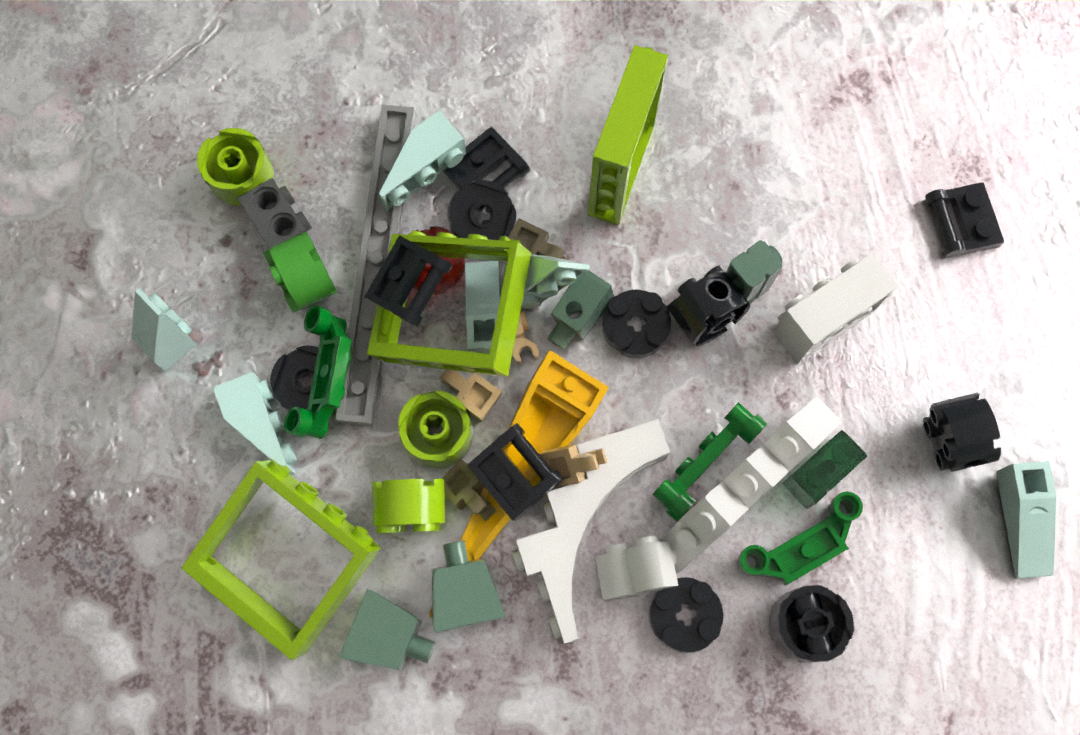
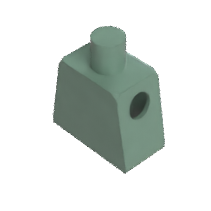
M590 270L578 277L575 283L569 285L552 311L551 315L555 322H557V325L547 339L562 350L567 347L574 335L582 340L585 339L605 312L610 299L614 297L612 285ZM582 312L579 318H570L572 313Z
M465 540L443 544L447 566L432 569V624L434 631L440 632L504 618V610L485 560L468 561Z
M367 589L339 657L403 670L408 656L428 663L436 642L417 635L422 623L421 619L380 594Z

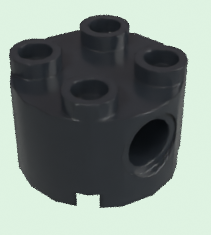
M718 265L708 271L704 278L698 281L695 278L685 281L677 289L680 296L673 300L667 306V309L693 345L701 346L727 331L725 326L733 322L736 324L740 321L751 305L722 266Z
M978 392L931 404L929 409L930 416L923 418V426L927 437H934L938 448L935 451V460L941 471L949 469L951 472L996 462L1000 459L1001 447L994 448L993 440L1001 439L996 418L986 399L979 400L981 394Z
M821 585L802 586L782 595L772 606L770 616L771 635L777 647L787 658L802 663L828 662L840 656L846 650L845 647L848 645L849 640L852 639L854 633L853 614L846 600L839 594L829 590V588Z

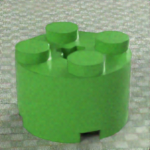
M307 231L263 252L270 266L269 269L277 285L281 286L284 297L293 313L337 293Z

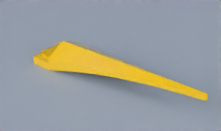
M549 350L546 352L531 380L527 383L509 428L518 423L525 431V438L539 454L545 450L569 446L592 418L609 387ZM510 445L504 451L531 484L536 487L541 478L517 449ZM485 487L480 494L491 503L496 512L487 521L479 513L475 515L472 512L460 540H465L468 561L479 559L510 520V517ZM432 607L429 612L430 618H432Z

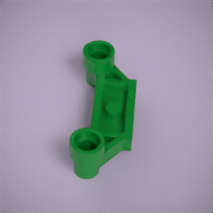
M317 305L312 306L308 310L304 319V329L309 333L320 336L307 409L296 406L292 407L286 415L284 429L287 434L302 438L307 435L322 439L328 430V419L335 408H340V403L345 393L344 381L347 366L351 359L350 348L352 339L346 336L347 323L345 319L334 316L330 310Z
M738 402L724 417L729 424L718 436L712 431L698 446L703 452L695 460L688 457L676 469L675 473L679 477L673 483L666 479L652 495L668 509L666 513L678 522L693 506L696 500L686 491L738 435L747 444H750L768 424L758 414L754 416Z
M847 491L838 494L830 503L826 519L769 552L758 545H751L743 549L738 557L739 569L749 576L760 575L781 579L784 586L797 580L849 549L845 541L851 522L862 513L863 504L861 499L853 492ZM839 504L845 507L846 514L840 511ZM748 556L755 559V568H751L747 564L746 559Z

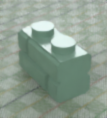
M759 240L749 247L746 253L742 252L732 259L726 273L749 304H751L755 298L758 299L770 290L783 267L782 257L775 247L768 246L765 241Z

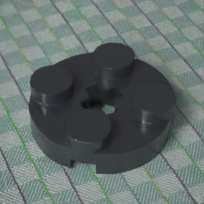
M478 180L463 185L454 193L448 206L450 231L457 238H467L469 234L482 235L489 240H499L500 236L508 237L516 221L515 206L507 195L508 192L501 185L488 180ZM481 205L486 206V213L490 214V219L483 220L479 224L476 222L477 217L473 215L474 209L478 210Z
M628 290L611 298L602 321V330L606 342L611 347L613 346L616 350L620 351V354L629 358H645L653 355L664 344L671 329L670 313L667 306L662 302V298L654 292L644 290ZM637 316L640 320H644L646 324L642 325L641 331L637 332L633 326H628L627 322L631 321L632 317Z
M308 345L297 347V350L290 352L288 355L284 354L275 363L271 372L270 384L275 397L286 410L289 411L295 406L307 409L311 386L307 389H302L303 385L298 382L299 377H306L308 373H313V378L319 347Z
M689 577L677 578L678 586L659 590L655 594L649 607L650 626L654 635L667 647L683 653L700 651L708 647L719 636L724 618L723 607L718 595L708 583ZM682 604H687L689 610H695L696 617L691 619V625L685 626L683 620H677L676 613L681 611Z

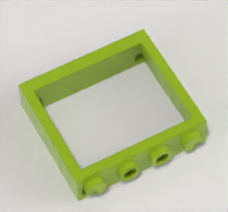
M634 45L593 154L588 216L616 225L620 224L657 118L668 55L653 51L651 47L643 48Z
M413 230L408 235L392 234L389 252L400 235L439 257L507 262L490 354L397 344L402 318L377 305L367 355L384 363L508 377L532 253L520 244V240H511L506 236H500L499 240H489L487 237L478 234H469L467 238H457V236L446 232H438L436 236H427L422 232Z
M273 459L255 461L181 569L293 661L308 652L379 553L381 547L373 542L374 539L368 535V530L360 526L355 527L345 519L347 515L343 510L330 503L327 505L317 497L318 491L314 487L303 481L298 482L289 475L291 471L286 465L281 466ZM263 483H266L354 554L302 629H299L212 557Z

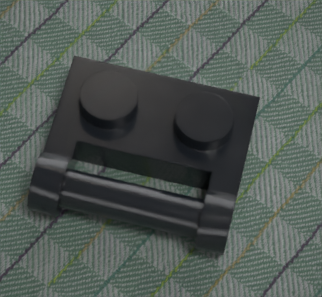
M491 126L465 147L466 154L460 163L452 168L447 167L443 170V173L460 189L465 184L482 180L506 160L511 166L492 181L505 188L519 176L523 178L528 174L530 167ZM481 205L478 211L481 212L486 208V206Z
M984 182L947 190L937 189L925 195L928 206L933 208L945 245L942 249L946 258L998 248L1005 243ZM948 203H951L963 241L958 240L946 205Z
M399 235L364 297L418 327L423 319L420 315L444 273L448 274L453 264ZM427 263L432 265L409 308L406 309L403 307V304Z
M518 423L511 426L467 465L512 521L519 519L564 480L559 471H553L525 438V431ZM510 445L517 449L542 479L536 487L531 484L504 451Z

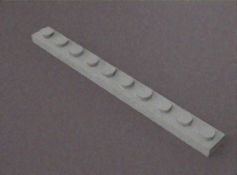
M381 106L348 338L352 339L350 348L351 359L347 366L344 381L345 393L341 400L340 408H337L336 421L338 423L373 426L381 361L367 355L377 304L364 296L388 256L392 234H399L403 204L393 206L386 211L379 192L409 134L414 128V107Z

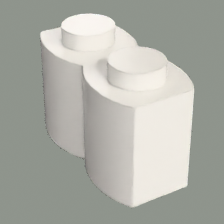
M647 536L635 539L636 546L627 548L626 543L605 547V554L595 556L603 601L621 599L678 586L670 542H658L657 536Z

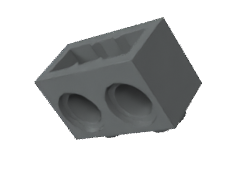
M273 178L237 198L268 248L312 229L302 211L297 214L293 211L291 205L295 201L286 186L284 185L279 188ZM276 202L273 208L264 210L268 203ZM285 228H293L288 235L280 236V233Z

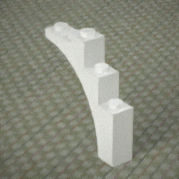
M818 397L814 398L788 420L761 447L703 497L659 540L670 542L676 575L842 423Z
M658 419L578 444L576 447L578 454L604 448L608 462L598 465L599 468L596 470L584 472L586 479L580 483L567 485L547 493L548 502L543 503L542 506L548 524L555 523V528L516 540L518 550L512 551L517 570L518 572L526 571L528 579L542 574L543 580L538 581L537 585L543 603L550 601L554 616L548 617L554 639L562 637L563 644L579 639L572 611V574L576 552L586 527L600 505L619 485L639 471L666 460L670 454Z

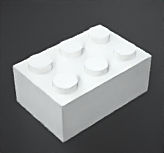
M870 254L861 261L858 257L852 259L840 269L842 273L836 278L832 279L830 275L825 277L812 288L814 292L808 297L804 298L800 294L786 304V310L778 316L780 322L773 332L798 364L877 311L899 287L873 254Z

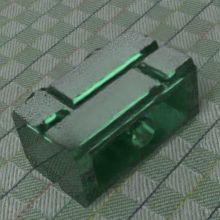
M841 430L789 476L783 484L806 509H809L858 466L867 455L846 432Z

